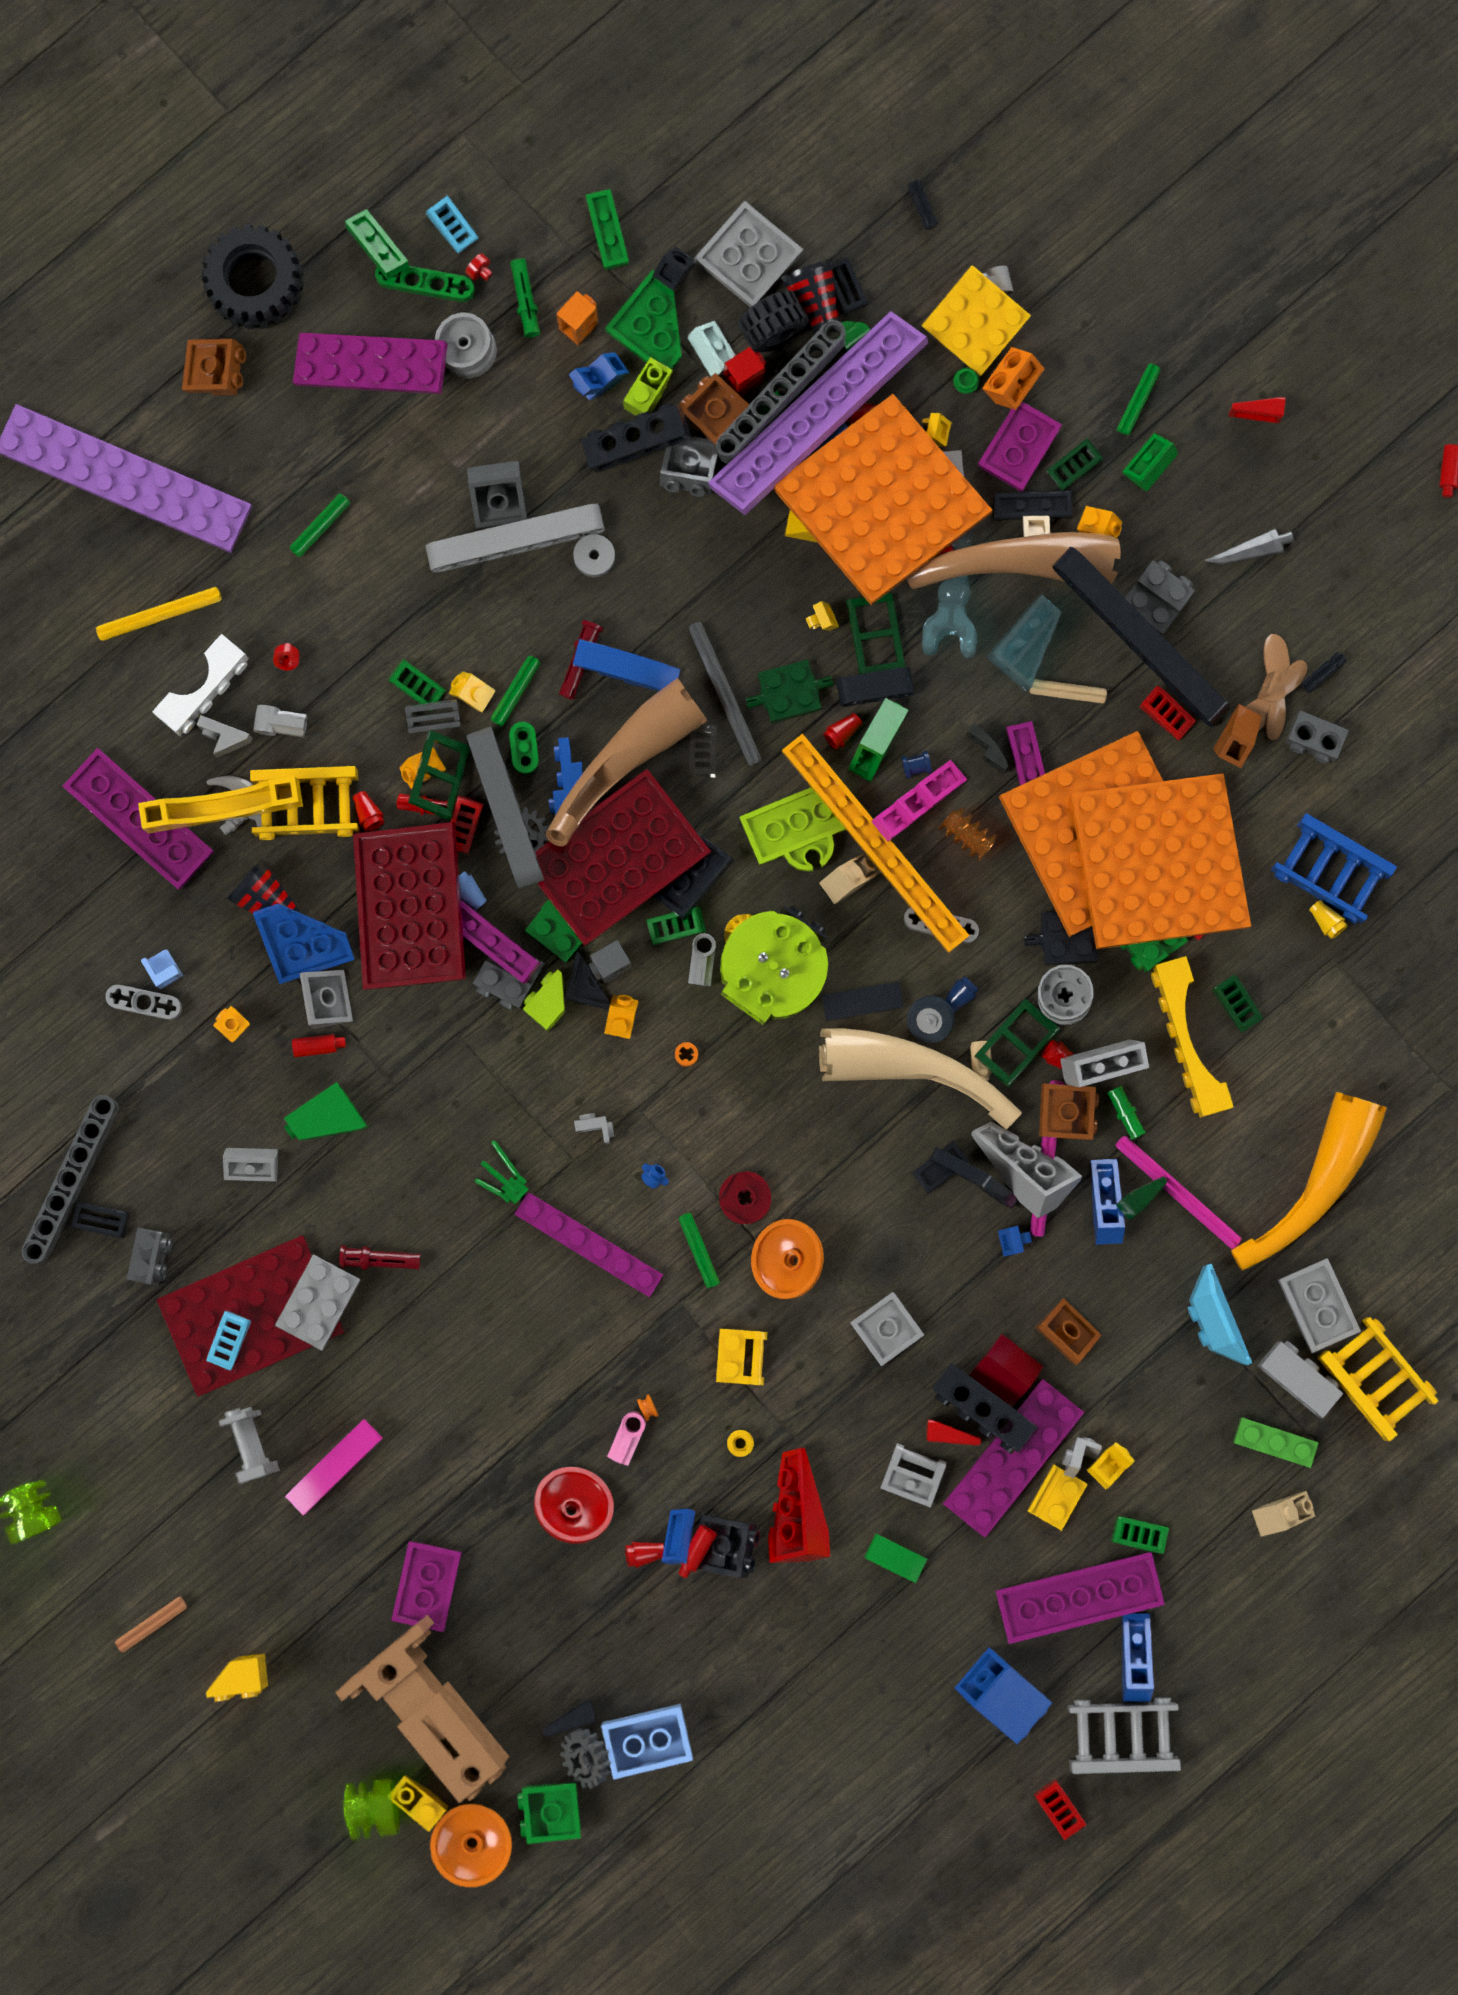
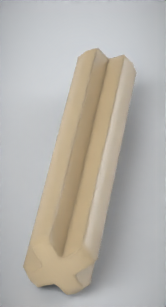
M1033 679L1030 683V693L1036 695L1105 703L1107 697V690L1105 688Z

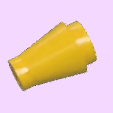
M1322 900L1316 902L1309 909L1325 936L1328 935L1331 939H1334L1346 929L1345 918L1324 904Z

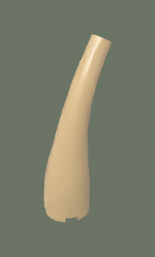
M847 1028L821 1029L820 1036L826 1037L825 1044L819 1046L820 1072H826L822 1077L823 1081L928 1079L957 1089L970 1096L990 1111L988 1115L1005 1129H1008L1022 1114L1007 1097L984 1078L963 1064L935 1050L911 1041L871 1031Z

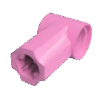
M631 1411L625 1415L607 1457L629 1466L646 1427V1420L642 1413ZM630 1417L638 1418L641 1422V1428L637 1431H631L627 1427V1419Z

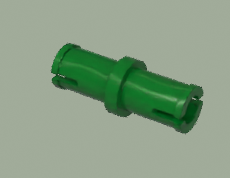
M1120 1086L1108 1092L1107 1094L1118 1113L1116 1116L1118 1120H1122L1130 1139L1134 1140L1144 1135L1146 1131L1143 1129L1135 1113L1137 1109L1135 1106L1132 1107L1123 1087Z

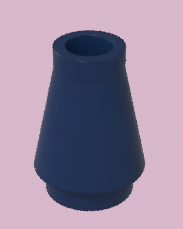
M964 976L961 980L957 979L945 1001L949 1003L953 1012L976 998L975 994L979 989Z

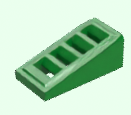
M404 659L400 661L387 680L420 704L438 702L446 691ZM405 669L409 670L410 672L403 682H399L398 679ZM414 675H416L419 678L416 680L411 689H409L406 686L409 684ZM424 681L427 685L418 696L415 692ZM433 687L436 691L427 702L424 698Z
M695 907L690 914L692 915L695 928H691L688 916L685 921L683 920L685 931L682 932L678 920L680 917L674 912L647 919L652 945L705 933L706 928L701 908ZM667 920L672 921L675 934L670 933ZM659 922L662 923L664 937H660L657 925Z
M1117 1515L1111 1542L1164 1554L1169 1528ZM1125 1523L1130 1524L1127 1539H1122ZM1135 1526H1140L1137 1542L1132 1541ZM1145 1528L1150 1529L1147 1544L1142 1543ZM1155 1530L1160 1531L1157 1547L1152 1546Z

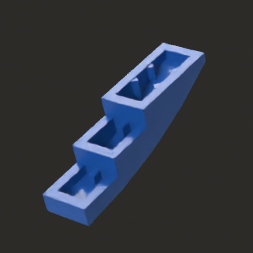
M579 639L573 662L575 667L595 671L599 675L623 680L624 683L660 691L673 680L679 678L680 669L664 663Z

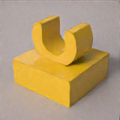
M931 413L930 419H922V423L928 426L926 433L937 446L946 447L951 421L940 413Z
M823 601L813 605L816 614L806 618L809 628L813 627V629L822 627L823 630L831 631L839 627L830 604Z

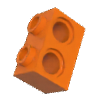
M576 291L556 313L559 330L577 345L598 324L596 302L589 295L585 294L582 296Z
M1011 347L982 389L996 404L1016 410L1045 368L1032 353Z

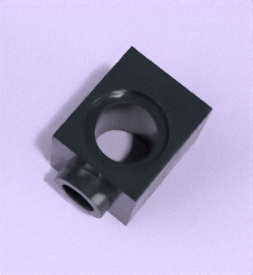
M675 246L663 255L652 276L673 291L685 282L696 261Z

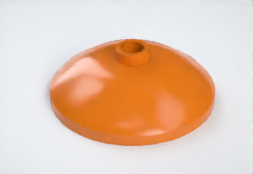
M792 1219L779 1220L767 1226L756 1239L751 1255V1267L756 1282L767 1294L780 1299H794L807 1293L819 1279L824 1261L822 1244L815 1231L807 1224ZM795 1257H798V1262L795 1265L794 1259Z
M464 1804L454 1807L440 1818L431 1836L430 1850L433 1862L443 1877L459 1886L478 1887L493 1881L505 1869L511 1855L512 1840L507 1824L497 1812L480 1804ZM475 1838L477 1846L470 1847L468 1839Z

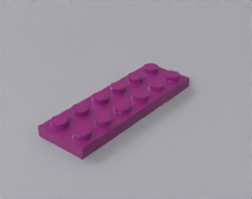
M299 333L293 384L307 387L442 394L448 343L441 340Z
M99 748L87 758L62 786L179 891L214 853L209 846L187 827L149 834L144 831L141 825L138 803L156 799Z
M1043 1379L1040 1380L1016 1410L1039 1428L1021 1455L1016 1451L1012 1455L999 1446L1001 1440L995 1437L943 1502L947 1508L984 1538L1084 1414L1081 1409ZM1008 1421L1000 1433L1007 1434L1011 1432L1013 1423Z
M1151 1552L995 1590L1009 1644L1165 1605Z

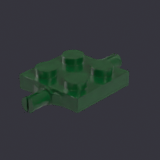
M808 660L758 672L761 686L760 695L745 699L748 709L763 705L768 711L771 724L821 711L818 697L819 690L833 687L834 685L831 675L816 680L811 673Z

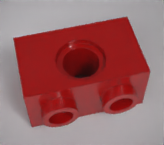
M748 347L724 363V378L729 386L742 397L764 383V373L766 372L764 365H766V362L758 351L754 353L752 348Z

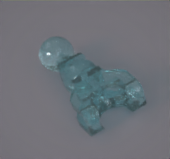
M969 530L951 545L954 550L976 545L975 536ZM968 576L944 580L939 586L938 599L940 603L938 604V610L933 616L928 618L923 626L922 649L925 655H934L937 652L939 641L944 636L952 634L960 638V649L963 656L968 658L974 657L977 631L972 621L967 617L965 606L971 595L970 587L968 586L970 582Z

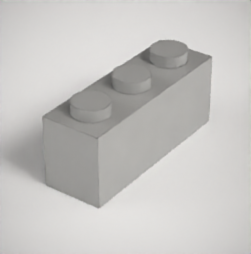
M1131 1039L1060 1059L1065 1084L1075 1087L1086 1086L1149 1068L1145 1042Z
M1281 1341L1276 1342L1257 1367L1318 1418H1324L1343 1394L1338 1389L1340 1384L1330 1376L1324 1378L1317 1371L1320 1368L1307 1358L1304 1361L1297 1355L1299 1350L1288 1341L1285 1343Z

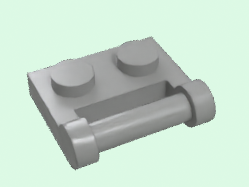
M896 1443L880 1488L931 1507L947 1462L941 1459L938 1461L904 1449V1445ZM903 1459L934 1471L932 1479L899 1467V1460Z

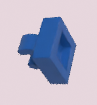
M1018 1226L998 1231L1004 1256L1024 1252L1022 1244L1032 1242L1030 1232L1020 1234Z

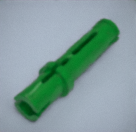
M515 259L510 262L519 304L517 312L522 319L524 336L532 338L540 335L536 316L538 308L533 301L526 259Z

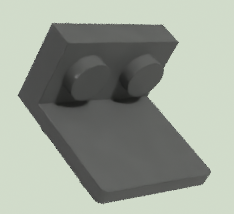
M137 1228L127 1280L157 1286L160 1285V1281L165 1280L167 1266L164 1265L165 1257L170 1255L173 1240L169 1239V1233Z

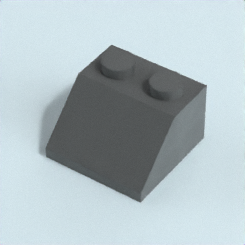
M519 461L467 468L468 485L476 528L509 524L527 519Z

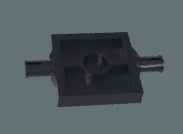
M1057 912L1041 913V931L1039 935H1024L1025 946L1040 945L1044 953L1045 966L1097 963L1098 961L1093 927L1069 937Z

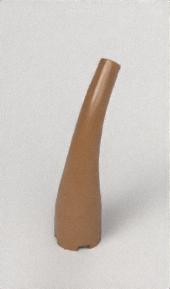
M1085 532L1047 533L993 541L938 555L910 575L907 581L912 589L956 577L987 573H1017L1063 581L1053 570L1052 566L1071 546L1077 549L1112 584L1118 573L1112 570L1114 559H1120V544L1118 538L1110 535Z
M678 678L643 703L586 768L564 799L546 832V837L551 843L557 846H565L588 811L615 783L627 773L673 746L708 721Z

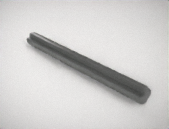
M696 622L689 626L691 636L748 765H756L761 762V756L701 622Z

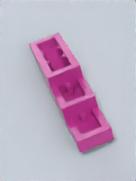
M950 760L919 782L912 790L899 798L892 806L876 816L871 822L883 837L890 841L961 786L967 779Z
M365 1419L362 1420L285 1497L304 1516L383 1438Z

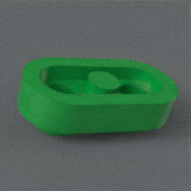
M518 722L512 726L509 733L512 762L517 772L528 775L535 772L539 765L536 733L531 724ZM522 732L528 734L527 739L524 741L518 739L519 734ZM529 758L531 763L528 766H523L521 764L522 759Z

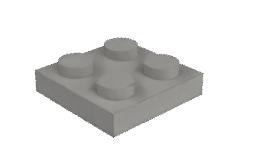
M894 1292L850 1322L880 1366L924 1336Z

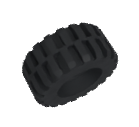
M244 224V229L238 230L237 226L230 228L231 233L227 236L224 233L220 234L217 237L219 242L216 245L211 243L207 249L210 255L203 258L202 264L204 269L201 271V278L204 282L205 292L214 309L218 311L224 320L229 319L232 325L240 327L241 324H244L245 328L254 330L255 325H260L261 329L269 328L268 323L272 321L277 325L282 322L281 316L284 314L289 316L294 311L292 308L293 303L298 305L301 299L299 291H303V271L296 252L287 239H283L276 230L269 232L267 226L259 225L258 229H254L252 224ZM250 258H262L272 262L276 268V278L272 286L264 293L247 297L241 296L231 289L229 284L231 273L242 261Z

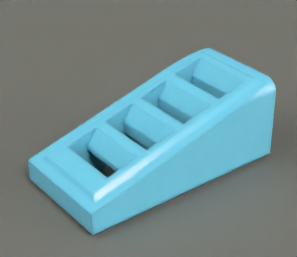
M448 195L427 210L426 215L457 253H460L479 238ZM447 208L449 212L439 218L437 214ZM453 216L456 220L446 227L443 223ZM460 224L462 228L451 235L449 231ZM466 232L469 236L458 244L455 239Z
M225 1311L206 1361L231 1371L252 1321ZM232 1322L241 1326L240 1331L228 1327V1323ZM224 1332L236 1335V1341L224 1337ZM222 1341L234 1346L233 1350L231 1351L219 1346L220 1342ZM219 1351L230 1356L229 1361L215 1356L216 1352Z

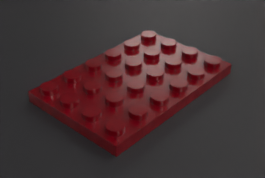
M646 769L589 811L565 846H557L549 841L535 851L544 881L536 884L584 947H586L708 856L711 851L649 770Z
M450 822L353 834L363 990L466 980L455 823Z
M304 1235L156 1299L197 1397L313 1347L311 1344L275 1326L312 1258ZM225 1311L252 1321L231 1371L206 1361ZM340 1320L330 1339L345 1333ZM229 1322L227 1325L230 1328L240 1331L241 1326ZM224 1332V1337L236 1341V1335ZM222 1341L219 1345L231 1351L234 1347ZM219 1351L215 1354V1356L229 1361L230 1356Z

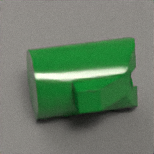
M844 321L842 324L845 328L846 344L842 350L847 353L870 331L869 326L864 323Z

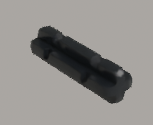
M915 180L909 183L908 189L911 196H913L918 214L922 218L924 229L930 230L937 226L938 221L935 214H932L933 209L926 192H923L924 187L921 180Z
M1336 652L1329 660L1312 672L1311 677L1308 676L1301 682L1302 688L1307 693H1311L1317 688V684L1323 683L1337 671L1336 668L1339 669L1346 663L1345 657L1340 652Z

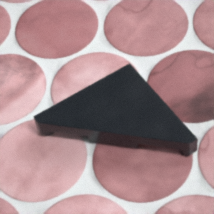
M576 952L565 1000L609 1011L610 1002L581 953Z

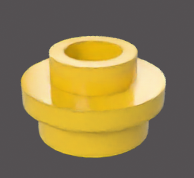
M737 1430L729 1436L727 1446L733 1455L743 1457L752 1451L754 1441L747 1431ZM738 1438L745 1440L746 1445L744 1448L736 1447L735 1442Z

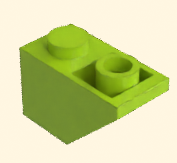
M650 357L623 400L624 409L635 416L644 412L651 414L660 401L673 370Z
M559 970L554 974L550 971L541 981L543 987L537 993L531 992L523 1002L526 1005L523 1008L524 1012L547 1032L565 1013L563 975Z

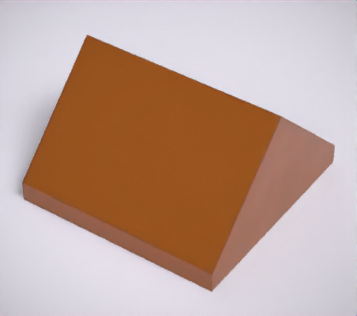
M1064 1298L1035 1327L1073 1365H1077L1101 1337V1334Z

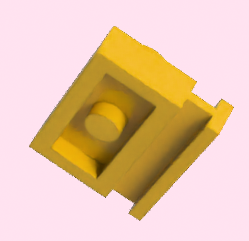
M1053 1464L1027 1511L1062 1531L1087 1483L1076 1477L1072 1478L1064 1475L1065 1471Z

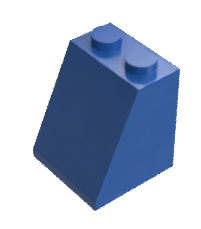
M990 1647L955 1686V1689L976 1710L1016 1744L1029 1734L1032 1726L1039 1718L1046 1714L1049 1706L1052 1704L1049 1699Z

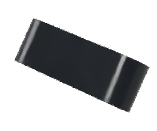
M909 667L846 676L836 680L839 702L842 707L884 701L885 698L889 700L904 698L915 694L911 669Z

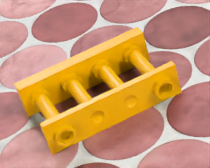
M355 766L250 770L251 782L254 785L268 780L295 776L299 780V784L310 783V786H313L314 825H298V808L287 809L288 826H272V812L261 814V827H252V833L255 836H259V840H274L275 836L327 833H338V837H351L353 832H360V827L357 823H350L349 785L352 784V781H358V770ZM326 782H336V785H339L340 824H324L323 786L326 785Z
M1370 1317L1362 1320L1367 1329L1338 1353L1333 1352L1332 1354L1330 1351H1324L1316 1358L1334 1380L1340 1384L1343 1391L1383 1440L1390 1442L1398 1435L1393 1430L1396 1427L1395 1424L1425 1399L1429 1404H1436L1438 1400L1434 1395L1437 1392L1428 1381L1423 1382L1383 1334L1386 1331L1383 1325L1376 1318L1372 1320ZM1375 1337L1384 1350L1356 1373L1348 1374L1342 1367L1345 1364L1344 1361ZM1392 1358L1401 1371L1370 1395L1368 1393L1365 1395L1359 1388L1362 1385L1361 1382ZM1409 1379L1418 1392L1387 1416L1385 1414L1382 1416L1376 1409L1379 1406L1378 1403Z

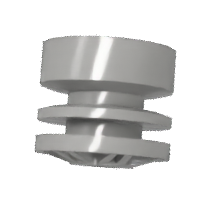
M1059 965L1050 969L1042 977L1038 986V1005L1041 1012L1048 1019L1059 1025H1072L1081 1021L1088 1014L1093 1001V985L1089 976L1082 969L1072 965ZM1062 991H1066L1067 995H1072L1069 997L1068 1003H1064L1063 999H1058Z

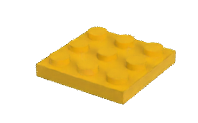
M972 265L927 318L922 327L981 376L1031 315Z

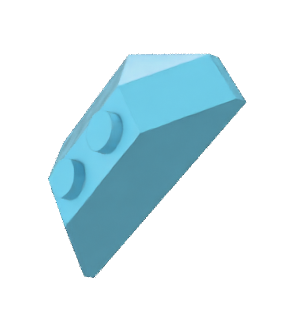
M1207 1264L1201 1270L1189 1299L1191 1306L1188 1307L1192 1321H1197L1201 1329L1198 1332L1199 1339L1203 1347L1208 1346V1349L1212 1352L1243 1365L1252 1364L1213 1265Z

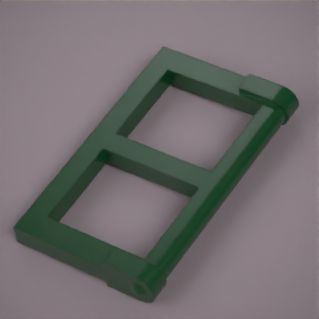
M892 593L885 594L872 604H887L891 628L866 633H859L855 608L870 604L864 597L846 600L859 674L905 667ZM892 636L897 662L866 667L861 641Z
M430 730L427 734L408 803L432 812L444 819L451 820L468 755L471 751L470 746ZM434 742L461 753L455 776L428 766ZM425 773L452 784L446 808L419 797Z
M1025 998L974 1057L1003 1084L1010 1088L1051 1039L1059 1033L1060 1028ZM1023 1010L1049 1031L1033 1050L1028 1048L1007 1029ZM1001 1035L1026 1056L1010 1076L985 1055Z

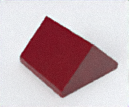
M1001 1333L969 1376L1010 1407H1013L1030 1388L1043 1366Z

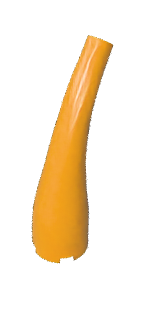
M1335 1092L1316 1159L1301 1198L1274 1228L1255 1241L1251 1238L1231 1250L1237 1265L1242 1271L1288 1246L1312 1227L1330 1209L1345 1191L1370 1152L1381 1129L1387 1107Z

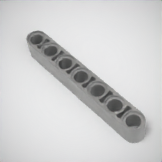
M589 504L427 544L425 548L431 572L437 573L580 539L591 534H599L605 531L599 505Z

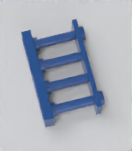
M1304 814L1297 824L1301 828L1300 832L1302 835L1284 865L1276 862L1272 866L1271 871L1275 873L1274 876L1278 880L1287 884L1290 881L1344 913L1342 917L1354 924L1359 922L1361 924L1368 917V915L1361 912V909L1378 880L1383 879V877L1385 879L1391 877L1397 866L1309 814ZM1316 837L1324 842V849L1305 879L1292 870L1310 840ZM1340 851L1347 855V862L1330 891L1327 892L1315 885L1333 853ZM1362 864L1370 869L1368 871L1370 875L1353 904L1349 905L1339 899L1338 896L1355 867Z

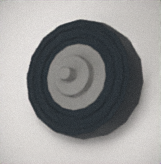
M934 995L924 996L916 1000L909 1008L907 1015V1024L912 1035L926 1043H936L945 1039L952 1031L955 1021L954 1012L949 1003Z

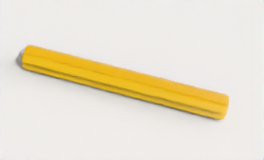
M213 587L97 626L96 632L98 638L103 641L221 601V595L218 588Z

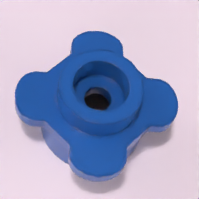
M646 1163L642 1165L644 1172L641 1177L647 1186L656 1189L661 1184L664 1186L668 1185L669 1180L665 1177V1170L658 1164L648 1165Z

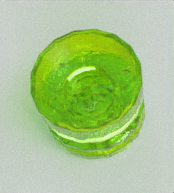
M45 1479L22 1484L7 1491L0 1498V1508L4 1506L8 1508L7 1511L0 1514V1519L12 1517L14 1521L4 1529L10 1545L28 1539L63 1521L56 1505L47 1507L42 1505V1502L51 1496V1492H46L39 1496L37 1494V1491L47 1486Z
M392 1777L375 1779L371 1793L368 1792L364 1781L359 1782L358 1794L353 1782L345 1785L343 1810L345 1823L352 1841L360 1840L361 1827L365 1839H370L372 1826L376 1825L380 1837L399 1834V1807L392 1802L391 1792L395 1788Z

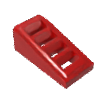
M1286 397L1233 403L1228 416L1278 424L1284 416Z
M1159 685L1154 688L1139 706L1178 741L1196 722ZM1159 697L1162 701L1154 709L1151 704ZM1167 704L1170 708L1163 716L1160 715L1158 712ZM1175 711L1177 715L1169 723L1166 719ZM1181 718L1186 720L1178 730L1174 728Z
M461 795L457 798L451 822L455 823L456 826L470 830L469 834L456 830V837L467 840L466 844L457 842V851L469 854L484 802ZM462 805L476 809L475 814L461 810ZM459 815L473 819L472 824L458 820Z
M927 1419V1441L978 1446L981 1444V1439L977 1436Z
M1056 1779L1033 1794L1064 1840L1086 1826V1823ZM1057 1791L1059 1796L1046 1804L1044 1800ZM1063 1800L1066 1803L1053 1813L1051 1812L1050 1808ZM1069 1808L1071 1813L1058 1821L1056 1817ZM1075 1817L1077 1822L1064 1831L1062 1826Z

